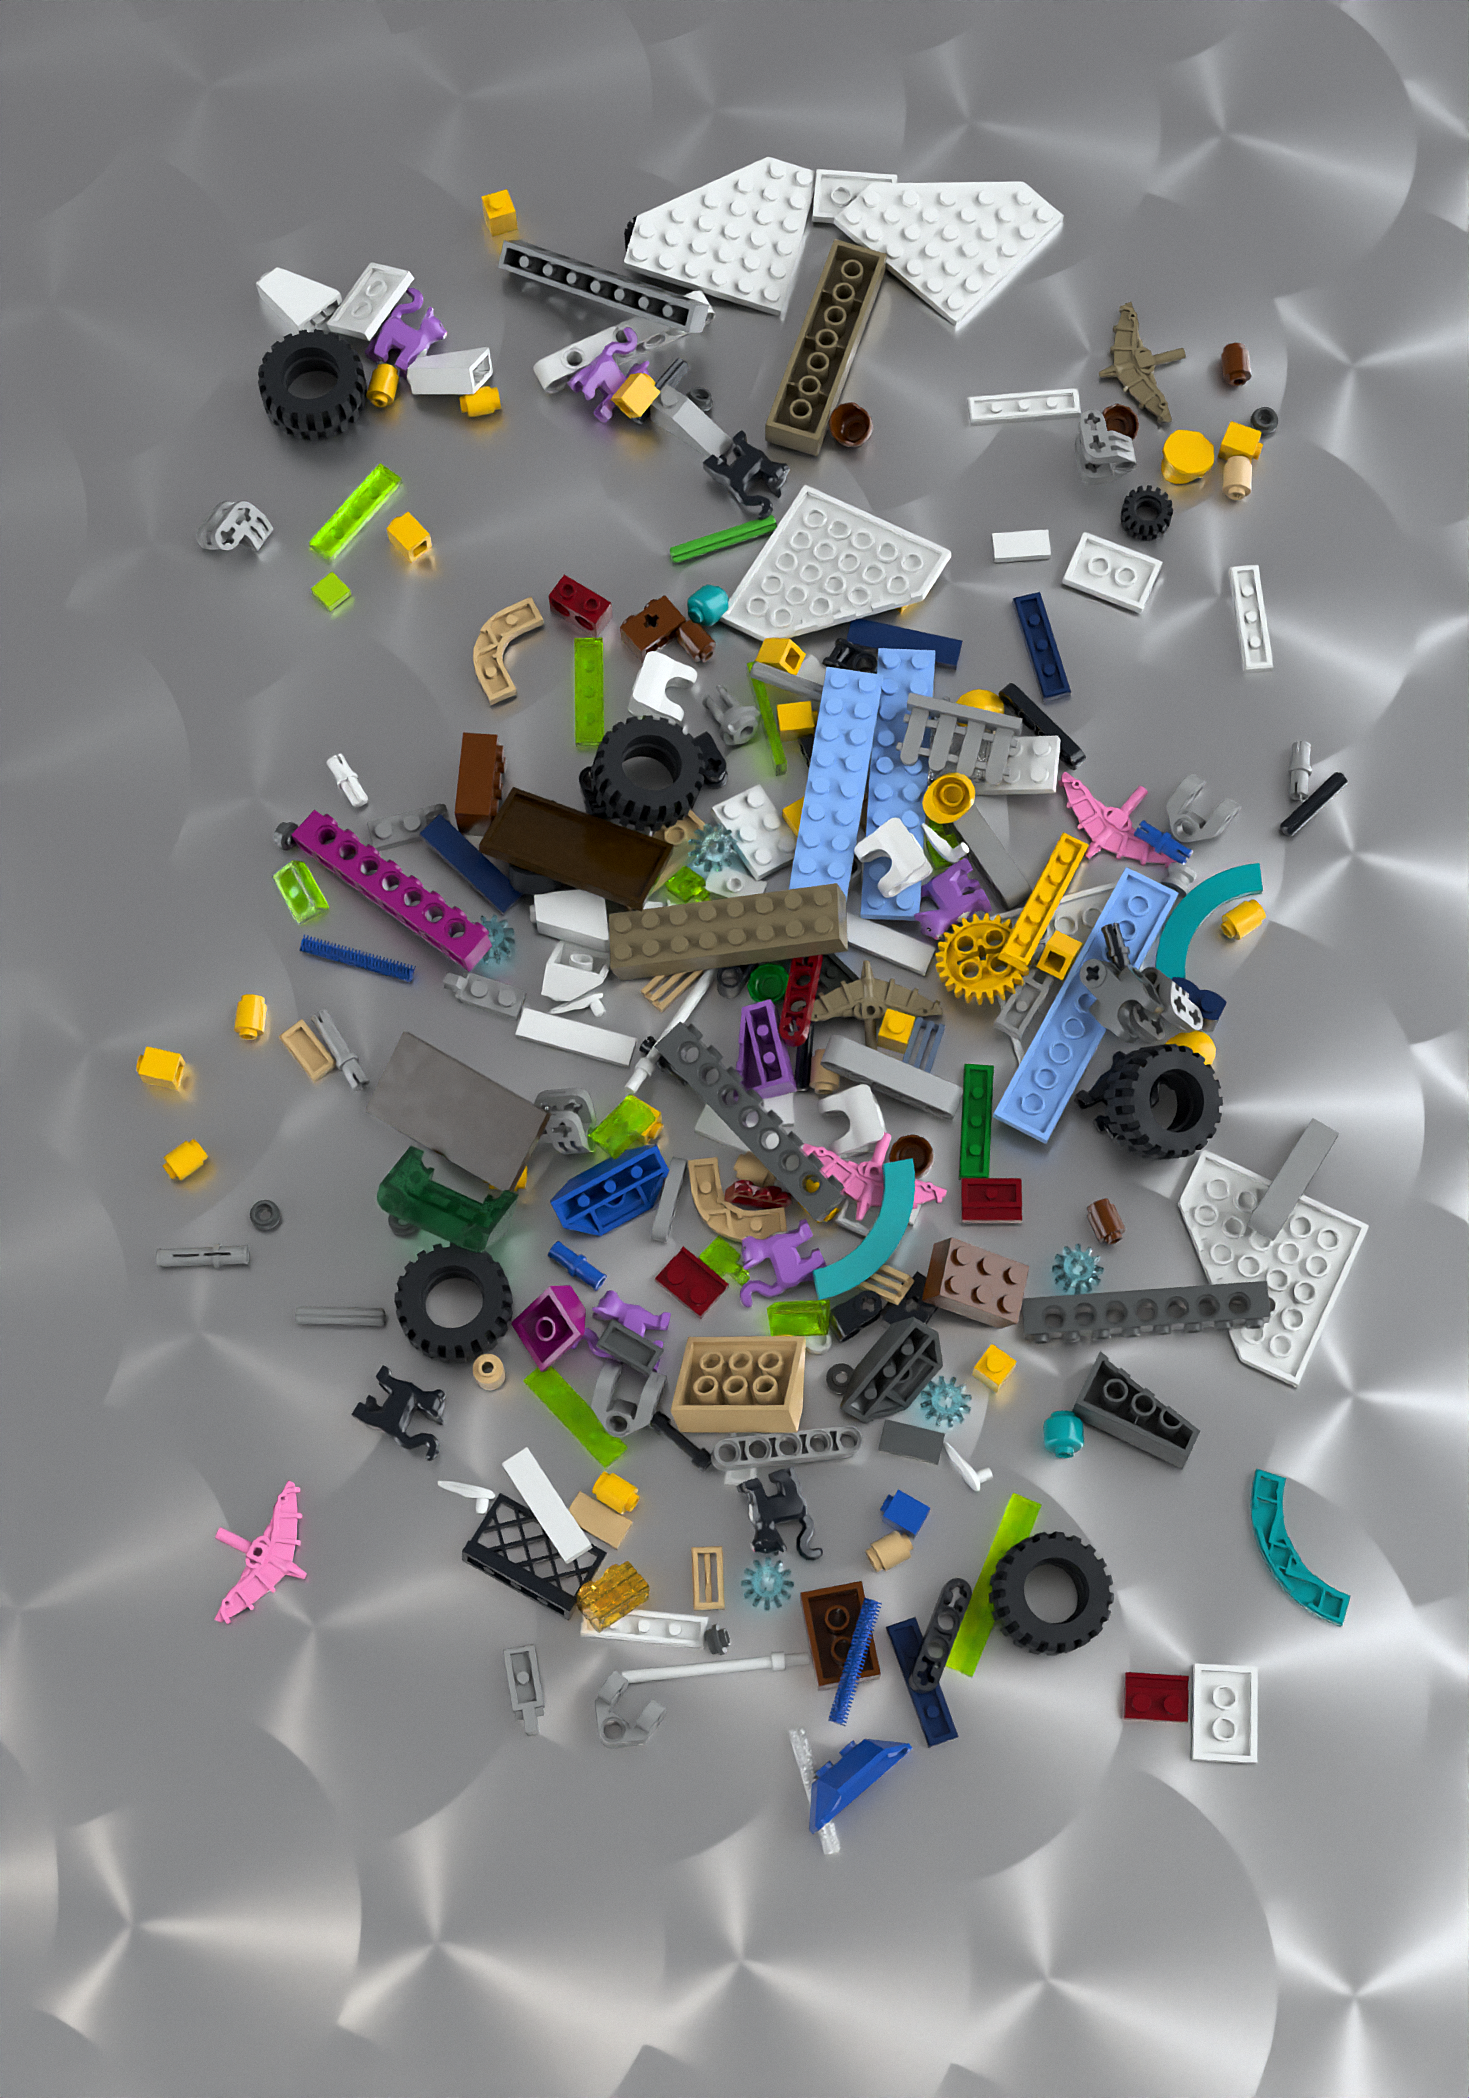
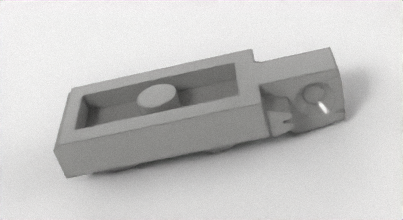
M447 972L443 981L444 988L455 991V997L460 999L462 1003L513 1020H517L527 995L525 990L474 973L464 972L461 977L460 975Z
M530 1644L503 1649L512 1710L515 1713L516 1721L524 1719L527 1736L540 1734L537 1717L544 1716L543 1708L545 1707L535 1646Z

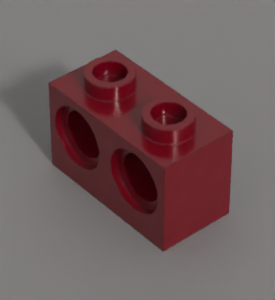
M565 574L548 596L550 611L595 638L599 637L613 618L610 601Z

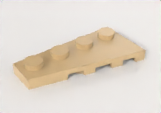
M691 810L683 820H677L676 825L669 828L662 825L661 830L656 831L653 835V838L673 844L674 850L652 893L717 841L716 834ZM623 905L628 911L633 910V908Z

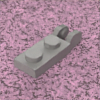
M443 803L431 805L424 810L421 808L367 822L373 847L380 852L422 841L423 839L419 836V833L427 826L426 820L436 818L439 814H446V805Z
M1038 959L1031 966L1029 976L1022 977L1023 986L1017 985L1015 988L1016 993L1010 996L994 1023V1027L1019 1041L1048 995L1049 988L1056 978L1047 973L1043 984L1033 980L1041 970L1036 967L1039 962Z

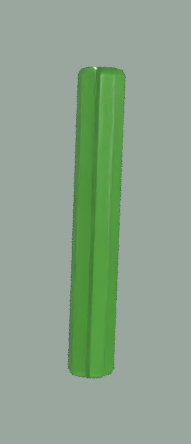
M770 515L765 520L756 519L671 547L670 556L674 563H679L773 532L777 528V523L773 515Z

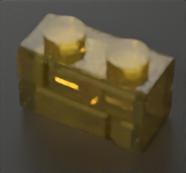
M629 1561L624 1562L620 1566L614 1564L604 1572L602 1578L596 1582L588 1581L581 1586L577 1594V1607L583 1616L589 1620L593 1628L600 1633L649 1600L650 1587Z

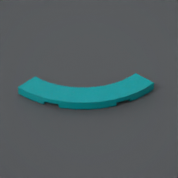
M1260 863L1230 868L1215 874L1192 889L1174 909L1164 927L1156 952L1155 968L1171 980L1173 977L1186 978L1185 964L1188 947L1195 931L1202 922L1224 903L1248 895L1262 894L1263 885Z
M913 1158L882 1164L883 1196L878 1217L867 1236L855 1250L829 1266L812 1270L818 1300L836 1296L864 1282L894 1252L904 1235L913 1208L915 1194Z
M1256 1469L1251 1487V1520L1254 1536L1265 1564L1276 1581L1298 1604L1329 1623L1339 1627L1343 1626L1351 1596L1336 1590L1312 1574L1301 1561L1287 1535L1283 1519V1493L1286 1478Z

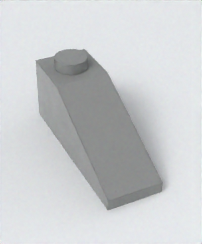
M668 384L662 388L659 395L650 404L651 421L708 458L713 454L719 459V456L721 454L725 455L734 444L733 440L688 397Z

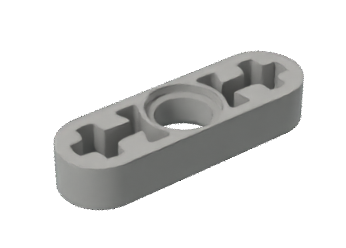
M674 1156L671 1159L651 1239L663 1242L668 1240L687 1169L688 1160Z

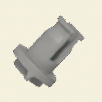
M717 685L716 690L720 693L719 697L729 709L724 713L708 694L704 695L702 704L706 709H710L712 716L721 724L719 735L727 745L746 743L757 733L761 714L754 706L742 707L732 695L727 693V689L723 685Z

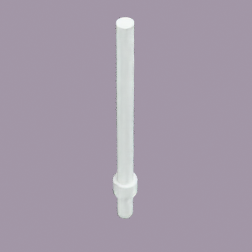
M720 968L706 970L654 1046L679 1022L684 1023L716 978ZM654 1046L647 1056L641 1058L635 1066V1073L624 1087L628 1093L635 1094L644 1079L649 1078L656 1069L655 1064L662 1054Z
M784 1651L772 1652L771 1656L627 1670L622 1671V1676L628 1680V1683L772 1668L774 1672L784 1671L785 1667L810 1665L809 1652L784 1654Z

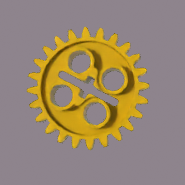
M985 913L983 920H979L978 916L973 914V922L969 923L963 917V926L959 927L956 924H952L954 933H943L946 942H938L941 952L935 953L936 960L938 961L936 969L940 973L941 983L946 982L947 991L954 990L957 999L965 994L966 1003H970L973 997H976L978 1005H981L983 999L988 997L989 1002L993 1004L994 996L998 995L1002 1000H1005L1004 992L1009 991L1015 994L1014 984L1023 986L1024 982L1021 975L1029 976L1028 967L1023 972L998 959L1013 929L1011 919L1006 920L1002 924L999 914L993 921L990 920L988 913ZM994 940L1002 941L996 946L989 945ZM965 946L973 947L967 952L960 951ZM999 966L1007 967L1001 972L994 971ZM969 972L978 973L972 978L965 977Z

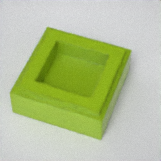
M333 572L329 573L311 588L312 594L330 612L351 595V590Z

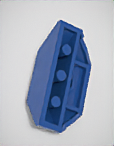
M656 1144L624 1150L569 1179L550 1200V1203L563 1228L602 1236L653 1208L669 1169Z
M864 1739L859 1744H856L853 1740L839 1752L842 1758L833 1765L829 1760L815 1772L819 1778L812 1783L809 1819L810 1832L814 1834L824 1827L913 1749L909 1743Z

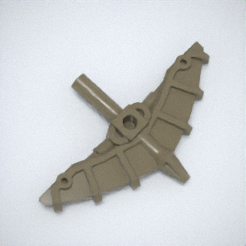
M1125 303V305L1119 308L1121 317L1118 325L1113 326V332L1116 334L1114 346L1110 347V353L1114 354L1113 365L1100 371L1099 377H1118L1125 386L1123 391L1130 393L1140 403L1138 406L1140 409L1146 408L1158 417V423L1172 422L1168 402L1165 400L1164 394L1157 388L1154 370L1155 366L1185 359L1184 348H1179L1152 355L1151 350L1144 347L1142 339H1140L1138 332L1139 322L1132 303Z
M865 960L863 961L861 978L849 984H846L844 980L840 982L841 987L826 995L822 992L818 994L819 999L814 1002L811 1022L826 1021L832 1017L840 1016L843 1018L854 1016L856 1019L864 1020L865 1046L877 1051L876 1020L885 1015L887 1008L911 1016L921 1017L943 1015V1011L939 1006L940 1001H930L918 994L919 989L915 987L911 991L895 984V979L890 978L889 982L874 978L870 961Z

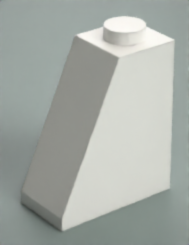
M279 267L262 275L256 283L260 298L296 335L299 334L300 330L307 329V332H313L314 329H317L329 320L342 303L341 294L338 290Z
M489 347L418 357L407 370V381L411 384L412 394H475L493 374Z
M581 889L534 895L535 905L529 906L531 923H537L538 933L603 952H610L605 898Z

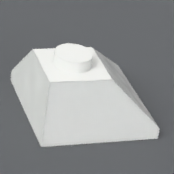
M560 940L546 963L541 995L549 996L555 1001L570 1002L602 984L610 970V952H603Z

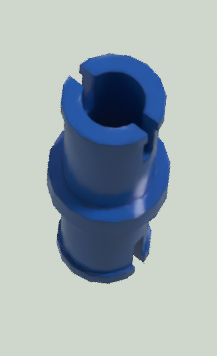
M1145 820L1139 824L1141 827H1137L1134 833L1135 837L1154 847L1156 853H1163L1183 865L1187 863L1186 857L1189 859L1193 850L1172 839L1170 833L1166 832L1164 834Z
M557 1241L548 1253V1257L567 1269V1273L571 1277L577 1276L595 1291L604 1284L607 1278L606 1274L588 1263L584 1255L580 1254L578 1256L560 1241Z

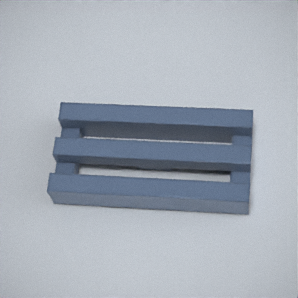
M917 1016L902 1062L909 1063L920 1028H925L913 1067L919 1069L931 1031L937 1032L924 1069L925 1072L930 1073L946 1025L934 1024V1021L930 1020L927 1022Z

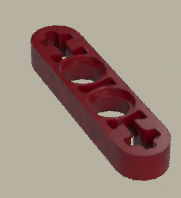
M823 955L809 956L807 962L809 966H806L804 957L792 959L779 1024L780 1036L787 1046L798 1047L808 1037ZM801 976L811 977L810 982L804 986L796 984L797 979ZM797 1001H804L806 1003L801 1011L791 1010L792 1005ZM794 1020L796 1021L798 1031H795L793 1036H789V1033L794 1029Z

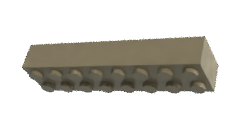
M834 239L766 421L765 441L814 456L819 455L829 428V418L837 406L886 272V253Z
M834 883L643 909L642 912L635 910L609 914L610 969L623 981L848 951L846 896L839 885Z

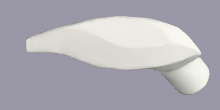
M923 823L921 825L930 844L946 861L955 864L969 852V848L965 843H961L953 849L946 840L940 838L926 824Z
M592 992L551 1009L550 1014L564 1013L590 1006L598 1018L607 1011L600 1001L603 993Z
M947 1442L943 1444L960 1475L970 1488L979 1491L980 1483L993 1478L989 1467L975 1472Z
M438 1481L437 1483L438 1486L460 1493L464 1497L477 1498L476 1514H487L489 1499L495 1497L491 1490L453 1481Z

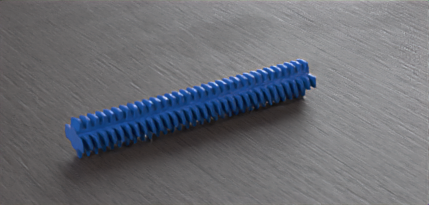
M304 934L299 951L354 967H361V969L396 979L399 978L410 983L415 973L416 966L412 969L413 965L409 968V964L405 967L406 963L403 966L402 962L398 965L399 961L396 964L395 960L391 963L392 959L389 962L388 958L384 961L385 957H383V960H381V956L377 959L378 955L376 958H374V954L371 957V953L367 956L368 952L364 955V951L360 954L361 950L358 953L357 949L353 952L354 948L351 951L350 947L346 950L347 946H345V949H343V945L339 948L340 944L336 947V943L333 946V942L329 945L330 941L327 944L326 940L322 943L323 939L319 943V938L315 941L316 937L312 941V936L310 940L308 939L309 935L305 939Z
M864 1598L860 1610L862 1612L859 1614L857 1627H855L856 1631H854L851 1646L849 1647L848 1653L850 1654H847L843 1667L845 1669L842 1671L844 1673L841 1674L843 1677H840L841 1681H839L838 1692L835 1694L837 1696L834 1698L836 1700L833 1701L835 1704H832L831 1715H829L830 1719L828 1721L842 1726H846L842 1723H847V1721L843 1720L848 1719L845 1716L849 1715L846 1711L850 1712L847 1707H852L848 1705V1703H853L849 1699L854 1700L850 1696H855V1694L851 1693L856 1692L853 1689L857 1688L854 1684L858 1685L855 1680H860L856 1676H861L857 1672L862 1673L858 1669H863L859 1665H864L861 1661L865 1662L862 1657L866 1658L863 1653L867 1654L864 1650H868L865 1646H870L866 1642H871L867 1638L872 1639L868 1635H873L870 1632L874 1631L871 1627H875L872 1623H876L873 1619H878L874 1617V1615H879L875 1611L880 1612L876 1608H881L878 1604L882 1605V1603Z

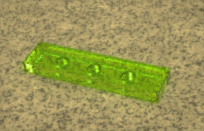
M380 463L311 539L309 546L332 562L403 483L402 478Z
M574 638L576 747L599 746L604 736L603 638Z
M756 661L747 663V678L756 709L761 714L760 723L776 776L784 775L787 772V760L764 682L751 678L750 671Z
M552 1366L545 1372H541L537 1367L523 1380L526 1386L605 1470L628 1450V1447L620 1438L608 1434L594 1411Z

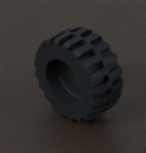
M307 329L300 330L297 335L292 336L290 333L284 336V341L281 343L276 341L271 346L272 352L265 353L262 358L263 364L259 366L258 370L260 394L266 413L269 414L273 424L280 426V430L287 435L293 432L295 438L303 440L306 436L310 437L311 441L319 440L321 436H326L327 439L335 437V432L340 431L343 433L349 429L348 423H355L360 417L359 411L364 410L366 405L365 398L367 397L365 374L357 351L352 349L351 344L346 339L339 340L337 334L329 332L326 335L323 330L314 329V332H307ZM323 371L338 379L331 391L318 398L303 399L288 392L292 382L307 372Z
M643 715L642 720H638L636 716L627 718L625 724L618 722L613 726L612 731H607L602 738L601 744L598 746L590 774L592 778V792L598 793L596 801L600 807L606 806L605 813L611 819L614 817L620 819L619 824L625 827L631 824L635 826V830L644 831L645 827H650V831H659L662 825H665L666 828L676 825L677 820H683L688 815L700 793L705 779L703 776L705 773V762L701 760L703 753L699 746L694 747L695 739L690 733L685 735L682 732L684 728L677 723L675 726L669 724V719L660 717V720H654L652 715ZM634 757L655 759L670 772L673 784L661 790L641 788L626 776L622 763Z
M1176 1044L1142 1047L1139 1050L1126 1054L1125 1059L1119 1060L1115 1065L1114 1069L1117 1072L1110 1073L1107 1080L1110 1087L1105 1090L1104 1099H1107L1108 1107L1104 1108L1105 1115L1110 1117L1111 1123L1108 1125L1111 1132L1119 1135L1116 1138L1122 1146H1129L1128 1151L1136 1156L1141 1155L1144 1159L1149 1160L1188 1157L1193 1155L1196 1150L1204 1148L1208 1143L1206 1139L1213 1138L1217 1131V1128L1214 1126L1215 1123H1220L1222 1113H1219V1106H1223V1097H1219L1218 1092L1221 1086L1219 1080H1215L1213 1077L1215 1071L1210 1064L1205 1065V1058L1199 1053H1193L1191 1048L1177 1046ZM1160 1075L1166 1078L1172 1085L1177 1098L1176 1115L1167 1129L1158 1124L1150 1108L1151 1088Z
M450 1242V1247L444 1248L441 1243L433 1245L434 1251L426 1253L423 1250L418 1253V1260L415 1263L409 1261L404 1268L406 1271L405 1275L399 1276L397 1282L398 1292L395 1293L394 1298L397 1309L396 1315L405 1336L408 1337L410 1343L416 1349L422 1350L425 1356L431 1359L437 1357L440 1362L450 1363V1359H457L458 1363H465L468 1357L475 1356L477 1359L479 1356L484 1355L483 1351L487 1348L493 1350L498 1345L497 1339L500 1336H505L508 1331V1321L512 1320L513 1315L511 1289L503 1268L485 1250L480 1252L477 1246L469 1243L466 1247H461L459 1242ZM451 1278H463L474 1282L480 1289L483 1298L480 1312L471 1322L460 1327L446 1328L435 1324L429 1318L426 1311V1299L429 1293L442 1281Z
M1057 1531L1051 1534L1046 1532L1037 1533L1011 1547L996 1564L995 1568L997 1570L995 1574L991 1575L989 1583L992 1586V1592L989 1593V1603H993L995 1611L991 1613L994 1620H999L1003 1627L1000 1631L1005 1637L1010 1635L1014 1639L1013 1644L1019 1648L1026 1647L1029 1649V1653L1037 1655L1046 1653L1047 1656H1056L1061 1653H1068L1089 1643L1093 1637L1102 1631L1103 1623L1108 1621L1111 1614L1108 1608L1110 1604L1114 1603V1593L1109 1591V1586L1113 1584L1112 1576H1106L1103 1568L1107 1564L1103 1558L1099 1560L1094 1555L1096 1549L1090 1544L1087 1546L1081 1544V1538L1075 1535L1066 1537L1064 1532ZM1050 1564L1061 1568L1071 1577L1076 1586L1078 1596L1076 1610L1063 1622L1048 1623L1041 1620L1031 1611L1026 1602L1024 1594L1025 1580L1028 1574L1038 1566Z

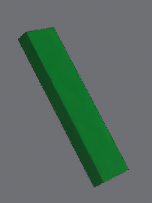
M964 1064L958 1180H961V1178H989L994 1065Z

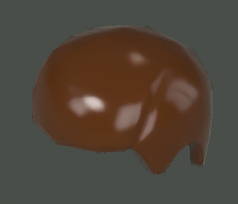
M854 402L840 404L832 411L828 421L832 436L838 443L849 448L862 446L870 439L874 428L869 413Z
M1116 403L1102 411L1107 431H1116L1130 437L1132 441L1136 438L1139 422L1137 415L1130 407Z
M911 1134L900 1137L892 1145L889 1162L913 1158L915 1179H918L930 1172L935 1156L933 1148L924 1137Z

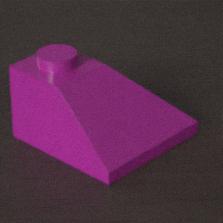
M571 1285L549 1286L511 1322V1325L541 1372H545L584 1335L586 1309Z

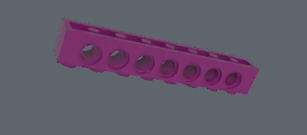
M313 810L292 833V837L299 849L470 972L492 947L488 937L489 931L478 922L471 923L467 920L466 914L458 907L450 908L445 904L446 901L440 894L433 890L431 893L423 888L424 885L419 879L413 875L407 877L402 873L400 866L389 859L386 862L372 845L367 844V846H364L351 830L346 829L343 831L339 828L336 820L330 815L325 814L323 816L316 810ZM334 839L330 844H325L326 841ZM349 855H355L352 859L345 860ZM371 870H377L374 874L367 875ZM399 885L395 890L388 891L390 887ZM414 901H420L416 906H409ZM435 917H442L437 922H431V920ZM464 932L461 937L452 938L456 933Z

